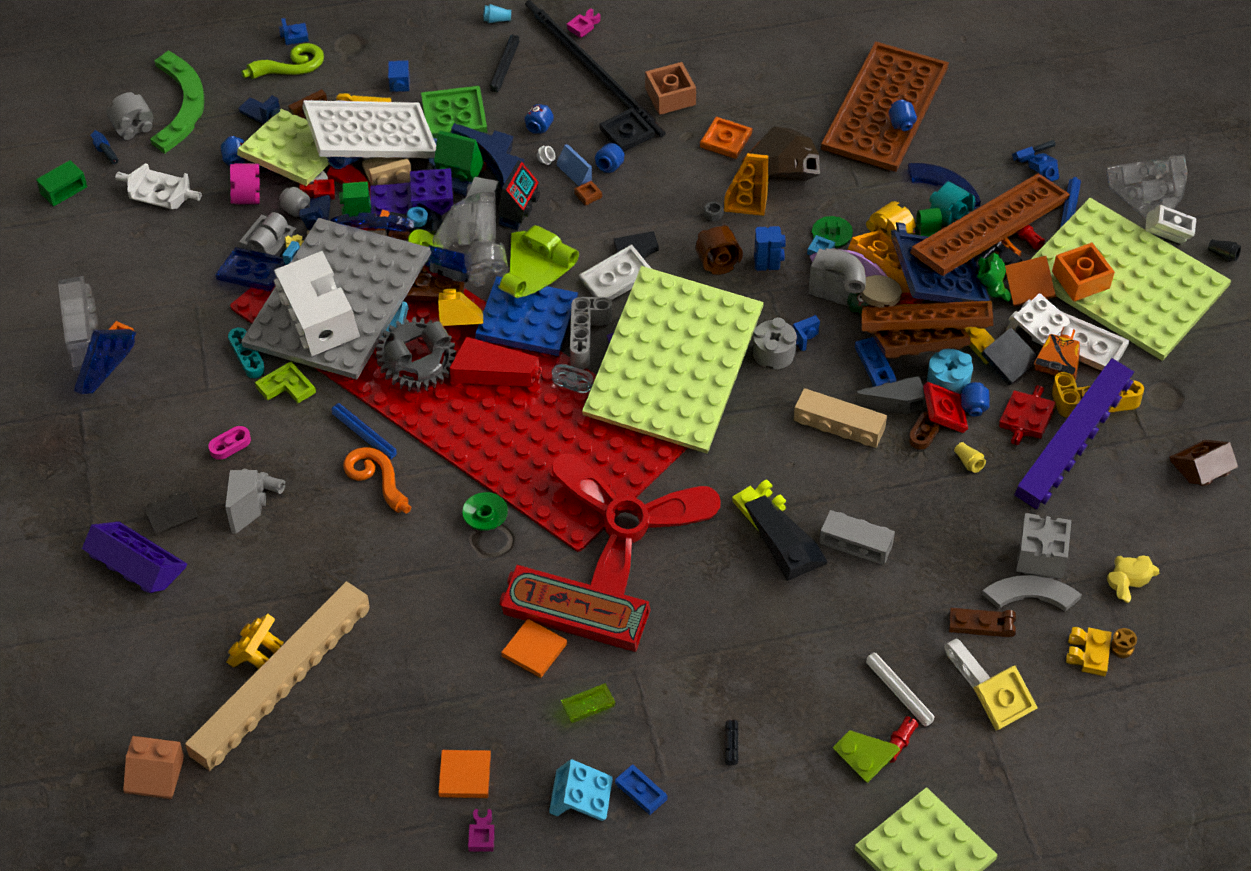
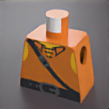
M1064 326L1060 336L1054 334L1048 336L1035 360V371L1054 376L1060 372L1070 373L1076 381L1080 342L1073 340L1075 334L1073 328Z

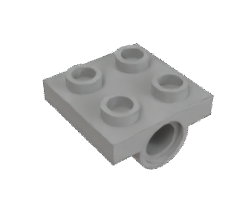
M272 212L268 217L261 214L239 241V244L243 249L276 261L286 248L285 237L287 235L290 237L296 236L297 229L289 226L286 219L279 213Z

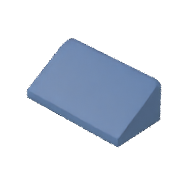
M564 145L558 158L557 166L578 186L592 181V166L569 145Z

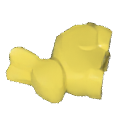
M1117 556L1114 560V572H1110L1107 575V581L1111 588L1116 590L1117 597L1129 603L1131 595L1128 587L1141 588L1148 584L1153 576L1159 575V569L1152 564L1149 556H1138L1137 558Z

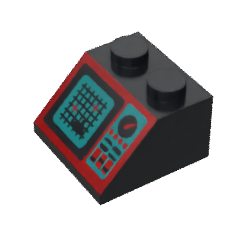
M517 161L502 188L499 216L522 224L525 217L530 216L532 204L537 203L540 196L538 191L539 182L522 161Z

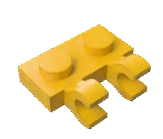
M1072 627L1068 643L1083 645L1085 648L1083 652L1080 648L1070 646L1066 663L1082 665V672L1106 676L1112 632L1089 627L1087 632H1084L1079 627Z

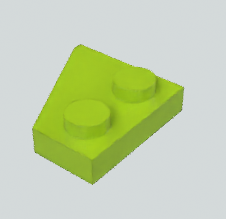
M851 730L833 747L867 783L901 750L895 744Z

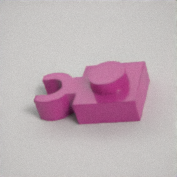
M589 9L585 16L579 14L568 22L567 30L582 38L594 29V24L600 22V14L598 13L596 16H593V9Z

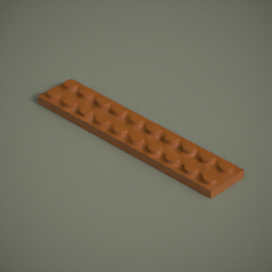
M1038 173L912 246L910 253L935 272L944 276L1065 203L1070 194Z

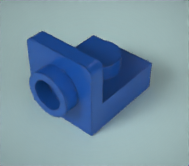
M285 18L281 19L282 26H279L280 37L285 38L286 45L309 42L305 23L287 26Z
M816 315L793 324L797 335L796 346L798 345L801 351L806 350L807 339H812L819 333L820 321Z

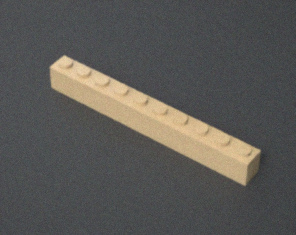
M346 581L185 743L188 755L209 771L216 765H219L224 760L225 755L232 748H236L242 738L248 732L253 731L258 722L273 710L275 704L281 698H285L297 682L304 679L306 673L321 661L322 656L329 649H333L338 640L344 634L349 633L353 625L368 613L370 608L368 595Z

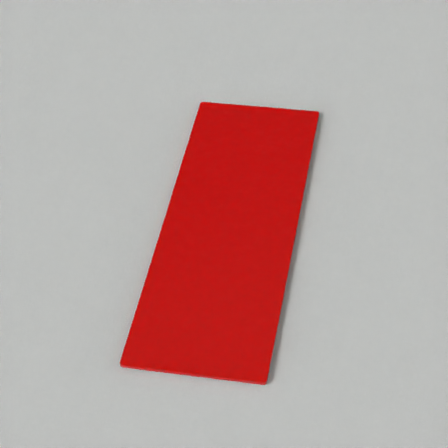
M342 215L333 221L347 225L346 218L343 219ZM370 225L351 226L366 231L376 230ZM283 261L275 269L285 266V262ZM424 264L423 267L428 270L429 265ZM275 269L232 302L230 305L231 310L252 324L276 287L273 281L277 278ZM428 270V273L436 278L440 276L442 278L452 280L449 277L433 273ZM465 289L464 295L484 311L487 302ZM403 300L408 304L406 319L409 323L412 322L413 317L419 323L422 318H424L425 324H428L430 320H432V323L440 322L438 302ZM479 324L443 326L447 330L448 335H451V342L455 343L453 350H456V355L466 337L475 339V333ZM422 337L405 343L412 355L411 362L432 354ZM491 343L539 357V367L542 368L541 375L538 380L535 379L532 387L453 383L449 373L448 379L444 378L442 384L437 382L436 388L428 385L427 391L424 387H420L419 392H417L416 387H412L408 391V386L404 385L400 389V383L397 382L392 385L393 378L386 380V373L381 374V367L377 365L376 352L378 351L376 348L358 379L315 368L489 491L499 495L509 505L577 552L582 551L605 529L603 523L604 515L577 498L556 480L552 474V463L558 455L569 453L580 457L604 480L617 497L632 496L637 498L688 449L678 444L583 415L582 410L597 375L587 368L581 370L573 368L570 357L561 351L559 356ZM444 352L442 353V358H441V360H440V364H442V362H443ZM401 370L399 372L400 377H402L404 374L409 377H414V381L418 380V376L415 373H410L405 370Z

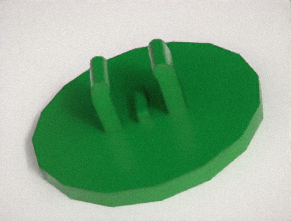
M827 216L815 222L812 228L813 239L817 235L835 242V248H840L850 242L853 230L847 220L836 216Z

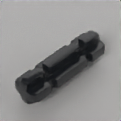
M727 720L725 722V763L727 765L738 764L737 720Z

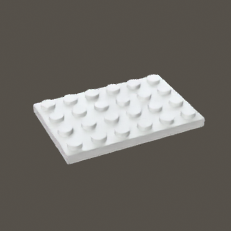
M303 101V110L319 157H435L436 144L420 103Z

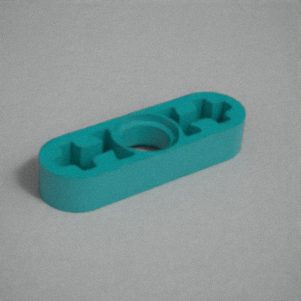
M243 328L232 329L228 333L229 343L246 375L250 378L261 377L265 372V368L258 351L243 347L242 343L239 344L236 338L243 339L247 331ZM244 350L252 351L250 355H241ZM251 362L254 363L256 369H254L253 367H251V364H250Z

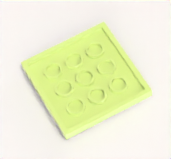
M283 109L268 120L237 150L238 156L305 186L330 164L327 157H319L307 120Z
M927 787L855 845V850L876 871H983L997 859L998 855Z

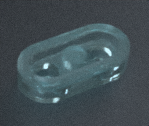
M559 364L552 369V381L558 386L579 393H586L593 386V376L588 371L567 364Z

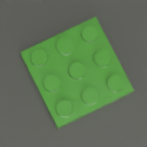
M480 86L421 93L424 116L433 138L437 139L440 130L451 133L454 123L487 133Z

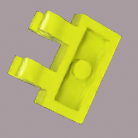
M768 480L761 482L755 490L749 486L732 496V502L756 529L757 527L748 513L745 503L764 495L767 497L772 495L773 492L770 488L773 485ZM781 494L772 500L782 511L786 509L784 505L786 500Z

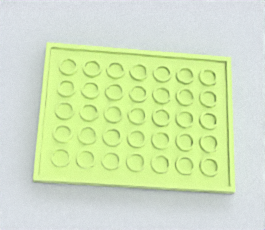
M1089 198L1031 258L1047 256L1056 297L1162 361L1231 283V280L1152 233L1147 232L1145 229L1092 198ZM1093 242L1115 272L1111 287L1102 292L1073 301L1052 273L1055 257L1058 254Z
M641 266L582 414L708 454L764 302Z

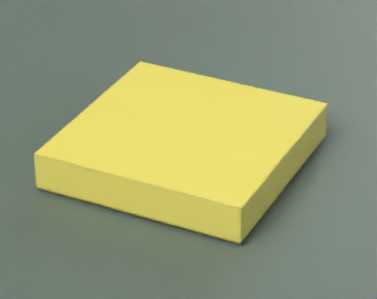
M1015 665L973 687L995 730H999L1037 709Z

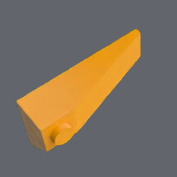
M747 153L725 193L724 212L765 215L768 192V155Z

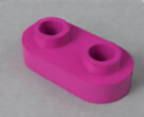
M236 426L215 437L208 445L210 455L215 459L221 460L247 447L251 442L250 432L246 427Z

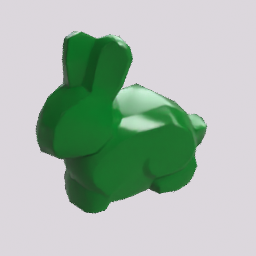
M992 253L986 259L981 257L978 261L980 269L977 278L987 287L989 296L994 298L1000 296L1009 302L1012 296L1003 283L1006 273L1004 262L996 253Z

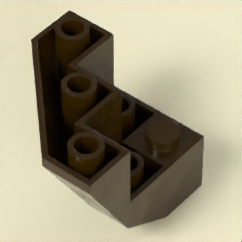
M773 126L749 152V154L768 155V178L775 176L807 181L820 175L819 154L812 139L791 128Z

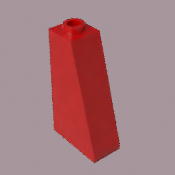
M466 337L450 366V377L453 383L532 387L535 379H539L542 368L539 367V357Z

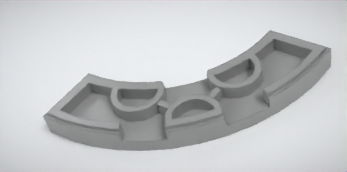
M1032 575L1014 576L997 581L982 592V595L998 609L1013 601L1023 600L1025 597H1034L1051 603L1064 612L1077 603L1082 596L1081 593L1060 581Z

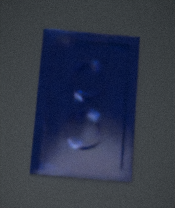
M235 247L215 276L219 281L271 292L275 286L273 280L277 278L274 270L285 266L283 257Z

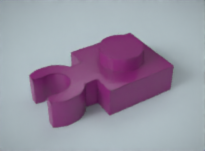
M474 809L473 818L475 824H469V852H494L495 826L489 825L492 822V811L488 809L487 816L480 818L478 816V809Z

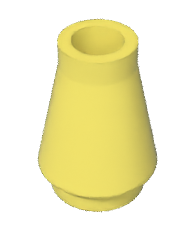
M964 442L959 443L955 447L954 452L959 456L968 471L977 473L984 468L986 459L982 453L967 446Z

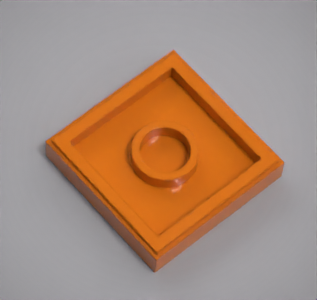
M715 117L700 142V148L737 159L752 134V128Z
M1047 256L1005 266L1014 307L1024 305L1029 299L1033 300L1039 293L1046 299L1056 297Z
M527 619L501 653L505 659L541 678L565 648L567 640Z
M442 750L439 797L488 798L491 751Z

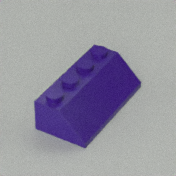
M121 522L92 524L82 547L84 551L89 553L92 559L102 561L108 569L118 571L124 575V579L137 583L143 591L148 593L165 590L187 566V563Z

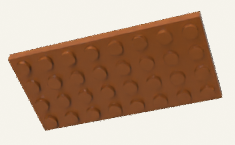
M875 41L821 143V150L897 172L948 70L949 62ZM898 100L910 102L914 107L917 121L910 130L902 131L892 126L888 111L891 105Z

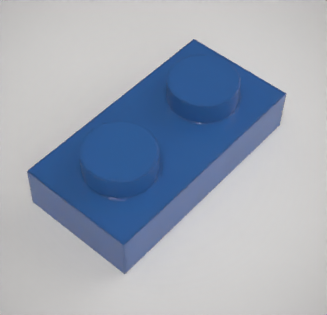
M633 764L615 779V784L649 815L667 801V794Z

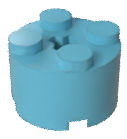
M949 348L936 352L929 362L927 382L961 394L962 389L971 382L973 371L971 356L959 350Z

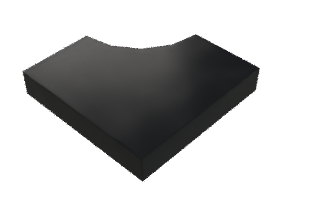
M654 231L614 238V246L617 253L633 245L645 260L651 253L659 251Z

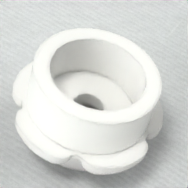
M542 146L538 149L537 158L541 163L550 165L555 160V152L550 146Z

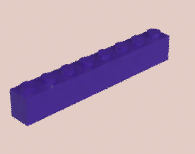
M1113 358L1110 359L1019 483L1014 494L1016 497L1036 510L1041 503L1046 505L1052 496V493H1050L1052 488L1055 487L1057 489L1064 479L1062 474L1065 470L1070 472L1076 463L1073 460L1075 456L1083 454L1088 446L1085 444L1086 441L1094 439L1099 431V428H1097L1099 423L1104 424L1111 414L1109 412L1110 408H1116L1122 399L1120 394L1123 391L1127 393L1134 382L1131 380L1134 374L1133 370Z

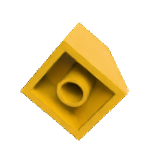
M445 289L443 293H439V317L442 326L483 324V311L462 292H456V289Z

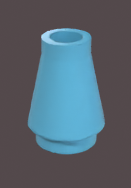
M491 4L484 6L483 21L495 23L511 20V10Z

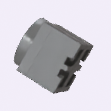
M1025 513L1020 535L1016 571L1023 572L1025 575L1063 579L1068 559L1072 520L1061 518L1050 520L1051 517L1046 516V519H1043L1039 515Z

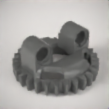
M413 317L412 322L409 323L404 318V324L396 321V328L389 325V332L384 330L383 337H379V344L376 347L378 351L376 352L377 365L381 367V374L386 373V380L393 378L392 385L398 382L400 383V389L405 385L408 386V391L412 387H416L417 392H419L420 387H424L427 391L428 385L436 388L437 382L442 384L444 378L448 379L450 366L456 356V350H453L455 343L451 342V335H448L447 330L444 329L439 321L432 323V320H430L428 324H425L424 318L419 323ZM422 337L432 354L411 362L412 355L405 343ZM444 352V359L442 364H440L442 353ZM401 370H405L410 373H415L418 376V380L414 381V377H409L404 374L402 377H400L399 372Z

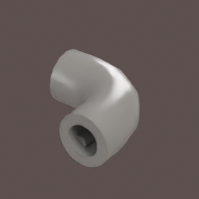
M826 248L824 270H835L843 273L846 291L850 293L863 292L866 287V275L864 266L859 259L847 251Z

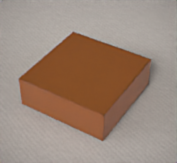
M592 181L574 189V194L585 206L602 198V192Z

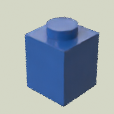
M389 61L388 79L390 92L410 91L408 61Z

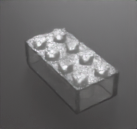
M84 276L58 280L65 344L73 370L80 371L100 367L99 358H102V351L100 345H97L100 342L98 329H95L98 326L96 313H93L96 310L94 297H89L92 296L90 283H85Z

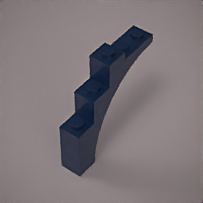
M453 124L451 128L452 134L477 141L482 159L495 175L502 192V188L517 161H522L524 164L525 160L510 155L514 136L494 130L491 136L484 132ZM502 216L499 217L500 225L518 230L521 225Z

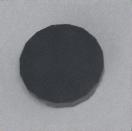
M430 263L428 268L430 272L465 283L469 282L471 276Z

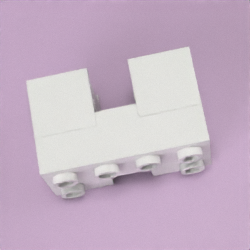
M323 251L274 270L277 278L273 281L278 292L281 291L278 293L282 305L288 306V312L292 321L296 320V329L299 335L302 336L300 337L301 344L304 350L309 349L311 356L360 337L353 310L342 288H336L333 279L334 273Z

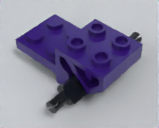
M430 163L426 166L427 170L410 171V183L370 186L372 221H379L382 209L389 211V213L395 212L407 215L410 208L421 207L427 211V224L430 225V234L438 236L439 226L442 225V215L454 207L451 168L435 169V165Z

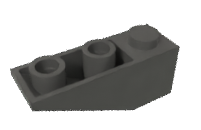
M919 376L859 390L856 394L855 405L867 409L900 414L925 410L927 405L923 384Z

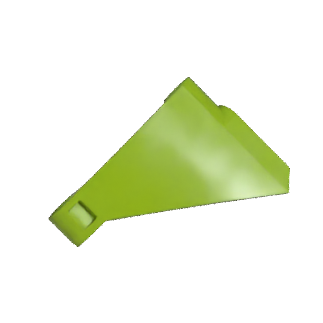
M533 225L527 231L511 233L510 273L503 276L498 288L516 298L535 293L571 269L579 258V251L563 244L557 235L537 225Z

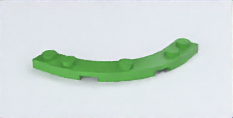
M169 50L155 60V66L178 82L183 89L184 98L176 118L150 139L151 144L163 153H167L195 128L194 124L198 118H201L204 109V92L199 76L187 62Z

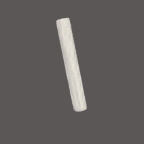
M872 653L866 658V663L924 726H928L934 721V715L877 653Z

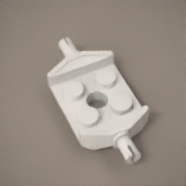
M148 164L142 165L129 175L117 172L115 177L116 180L127 182L129 199L169 209H177L188 198L200 201L202 196L201 192L190 190L188 174L185 173L183 178L149 170Z

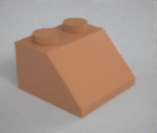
M132 736L125 762L124 793L172 799L184 760V753L180 742Z

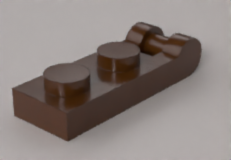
M950 608L949 632L1013 637L1016 635V627L1014 625L1016 613L1012 610L996 612ZM997 623H1004V625L999 626Z

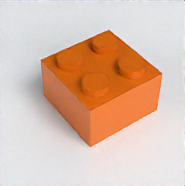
M1093 242L1056 255L1052 273L1073 301L1110 289L1115 273Z

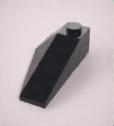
M764 495L745 503L748 513L786 581L827 564V560L818 544L767 496Z

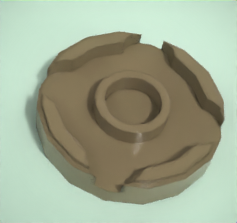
M872 275L866 277L865 290L859 294L862 295L863 301L869 305L884 308V305L891 307L899 303L902 289L897 281L890 277Z

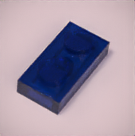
M431 245L428 246L431 254L425 266L429 267L430 263L465 274L467 273L468 254Z

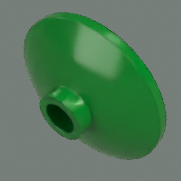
M482 492L471 496L465 502L462 514L465 522L470 527L476 530L487 531L499 527L506 520L508 508L504 499L499 495Z

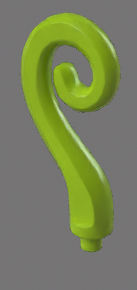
M303 43L291 49L290 57L296 65L271 60H258L247 64V69L242 70L241 73L244 78L250 76L252 79L267 74H306L321 66L324 53L317 45ZM308 52L311 53L314 57L312 60L308 62L309 59L307 55L300 56L299 54Z

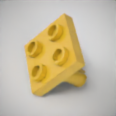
M266 614L262 618L257 617L251 625L249 623L246 624L240 632L242 636L240 641L235 642L228 652L230 657L226 663L234 668L242 662L248 661L260 669L269 658L257 650L259 645L262 644L275 654L284 643L268 631L275 618Z

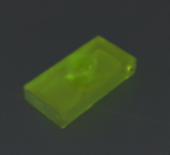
M606 683L563 699L562 706L571 723L614 707L615 700Z

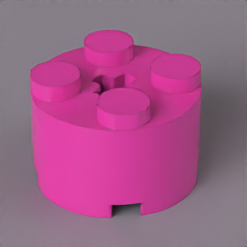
M230 164L231 204H260V194L256 192L260 191L259 177H255L259 176V164Z

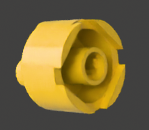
M892 201L873 213L869 220L866 221V226L871 232L881 229L891 238V230H897L896 222L904 223L907 234L914 235L913 229L916 227V223L906 207L901 208L898 206V202Z

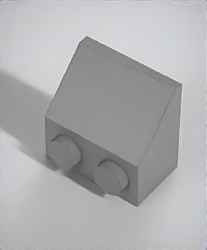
M230 470L225 508L231 533L236 534L261 515L262 506L266 505L263 480L259 479L257 470Z

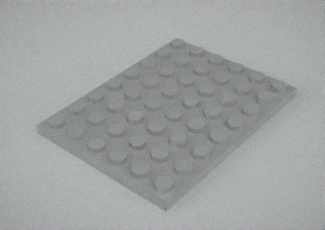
M318 218L291 263L323 251L334 273L333 279L336 288H342L353 310L360 337L311 356L309 349L304 350L301 344L300 337L302 336L299 335L296 329V320L292 321L288 312V306L282 305L278 293L281 291L278 292L275 287L241 343L245 348L358 379L377 347L379 337L383 336V331H386L429 258L431 250L426 246Z

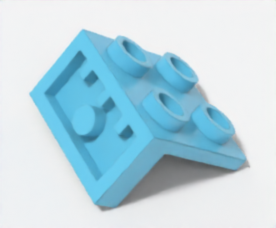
M569 760L556 770L549 813L559 816L564 811L572 808L604 821L607 818L612 776L575 760Z

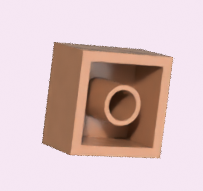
M682 62L645 72V89L659 115L696 105V86Z

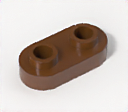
M928 411L920 415L910 432L909 443L916 449L928 448L940 429V424L930 421Z

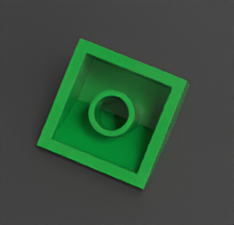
M439 131L434 157L436 169L451 168V176L463 182H473L474 177H478L484 166L477 141L468 137Z

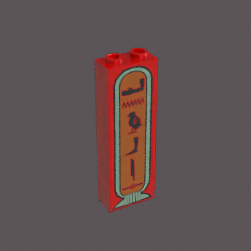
M516 565L514 572H510L507 581L508 589L502 593L499 603L504 615L524 621L530 619L545 627L633 652L637 651L651 611L649 601Z

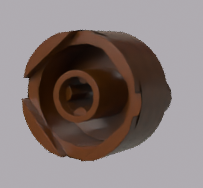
M723 225L699 232L695 250L706 271H711L715 275L726 274L734 269V265L737 262H741L743 251L734 233L728 226Z

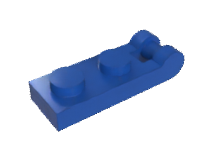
M873 337L855 342V349L869 375L873 387L897 381L887 359Z

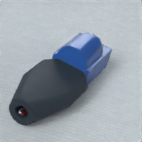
M94 130L91 137L93 138L92 142L99 152H104L112 164H117L119 160L105 136Z
M1050 140L1044 144L1017 151L1012 156L1014 161L1026 162L1028 159L1035 158V152L1055 147L1056 144L1054 140Z

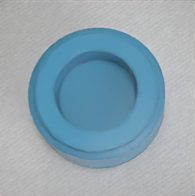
M412 207L408 210L407 222L411 226L421 227L427 223L428 214L425 209Z

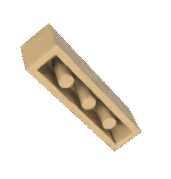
M805 388L794 410V421L802 425H808L877 448L883 435L887 419L885 414Z

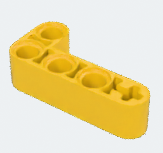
M1060 372L1055 376L1052 396L1056 402L1059 414L1068 418L1091 386L1077 388L1074 377L1066 372ZM1134 381L1127 393L1123 391L1120 394L1122 399L1117 407H1111L1109 412L1138 408L1143 397L1144 386L1140 382Z

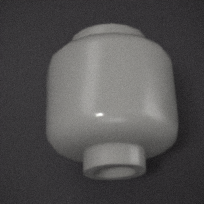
M297 187L287 188L280 195V207L293 217H299L300 209L310 207V197Z

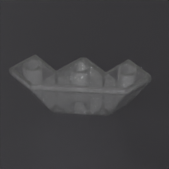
M1185 154L1106 167L1108 187L1145 220L1147 219V214L1159 205L1174 210L1184 197L1188 175Z
M495 192L476 193L452 205L433 237V245H437L438 249H449L450 245H454V242H458L459 246H469L471 242H475V239H479V242L482 243L492 242V239H496Z

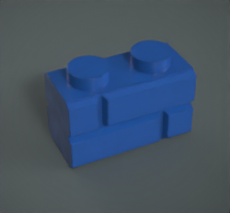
M779 226L769 228L757 227L755 229L754 263L757 271L767 269L779 270L780 262L785 260L784 249L781 248L786 246L785 235H781V228Z

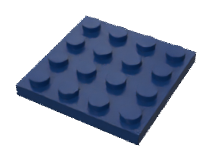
M496 276L483 311V324L478 325L475 339L559 356L571 321L572 301L578 298V292L546 286L528 296L516 298L498 288L503 277Z

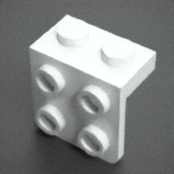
M1039 293L1033 300H1027L1019 312L1015 311L1009 317L1008 321L1010 323L1006 331L1012 328L1016 332L1022 327L1037 342L1044 346L1050 334L1058 335L1064 326L1067 327L1070 320Z

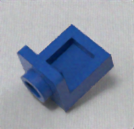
M1045 153L1037 154L1035 158L1028 159L1029 168L1037 171L1049 181L1059 179L1057 159Z

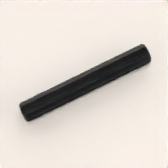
M510 35L489 85L492 92L495 91L497 93L501 89L520 42L518 35Z

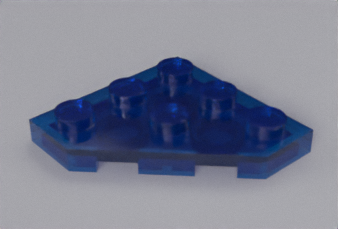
M131 329L93 330L74 391L79 394L94 393L130 353L135 343L136 332Z

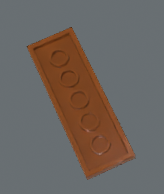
M992 301L897 304L891 307L884 305V308L862 306V331L876 333L881 330L899 332L907 329L911 331H921L922 329L943 330L944 328L962 330L966 327L985 329L988 326H993Z

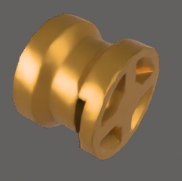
M1127 628L1115 631L1111 642L1112 653L1119 658L1130 657L1137 643L1136 634Z

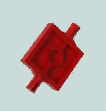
M1039 385L1035 386L1032 395L1015 390L1012 393L999 421V427L1014 433L1011 439V443L1014 445L1015 442L1016 445H1019L1023 436L1042 439L1056 408L1055 401L1041 398L1044 392L1042 386L1040 388Z

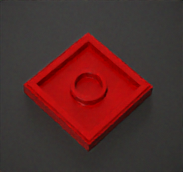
M930 382L924 384L923 389L930 421L961 433L967 431L966 415L961 407V394Z

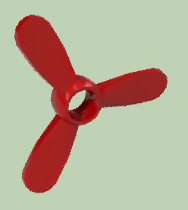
M564 453L558 455L552 463V474L556 480L577 498L604 515L605 531L610 538L598 560L591 585L613 592L625 593L630 573L632 543L642 539L648 528L682 526L709 520L717 514L720 508L721 500L718 493L708 486H698L676 491L644 504L636 497H617L604 480L580 457L574 454ZM619 513H630L638 518L639 523L635 528L624 529L615 524L614 518Z

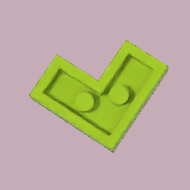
M291 361L255 382L256 388L267 401L285 390L297 403L316 393L315 387Z

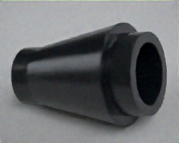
M1212 239L1209 243L1208 251L1229 262L1232 260L1237 261L1241 253V245H1238L1237 242Z

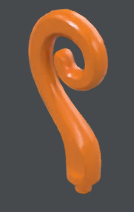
M363 447L348 453L343 462V468L349 478L356 481L369 479L373 476L376 468L371 460L375 461L382 470V493L386 503L397 513L403 511L407 514L410 512L411 506L408 504V498L397 490L394 468L389 458L383 452L375 448ZM367 459L364 461V470L358 471L354 469V464L357 461Z

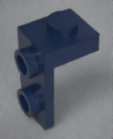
M273 95L264 103L249 98L238 108L240 113L262 124H265L280 112L279 100Z
M329 195L312 198L310 200V207L299 210V216L308 231H311L318 218L329 221L331 200Z

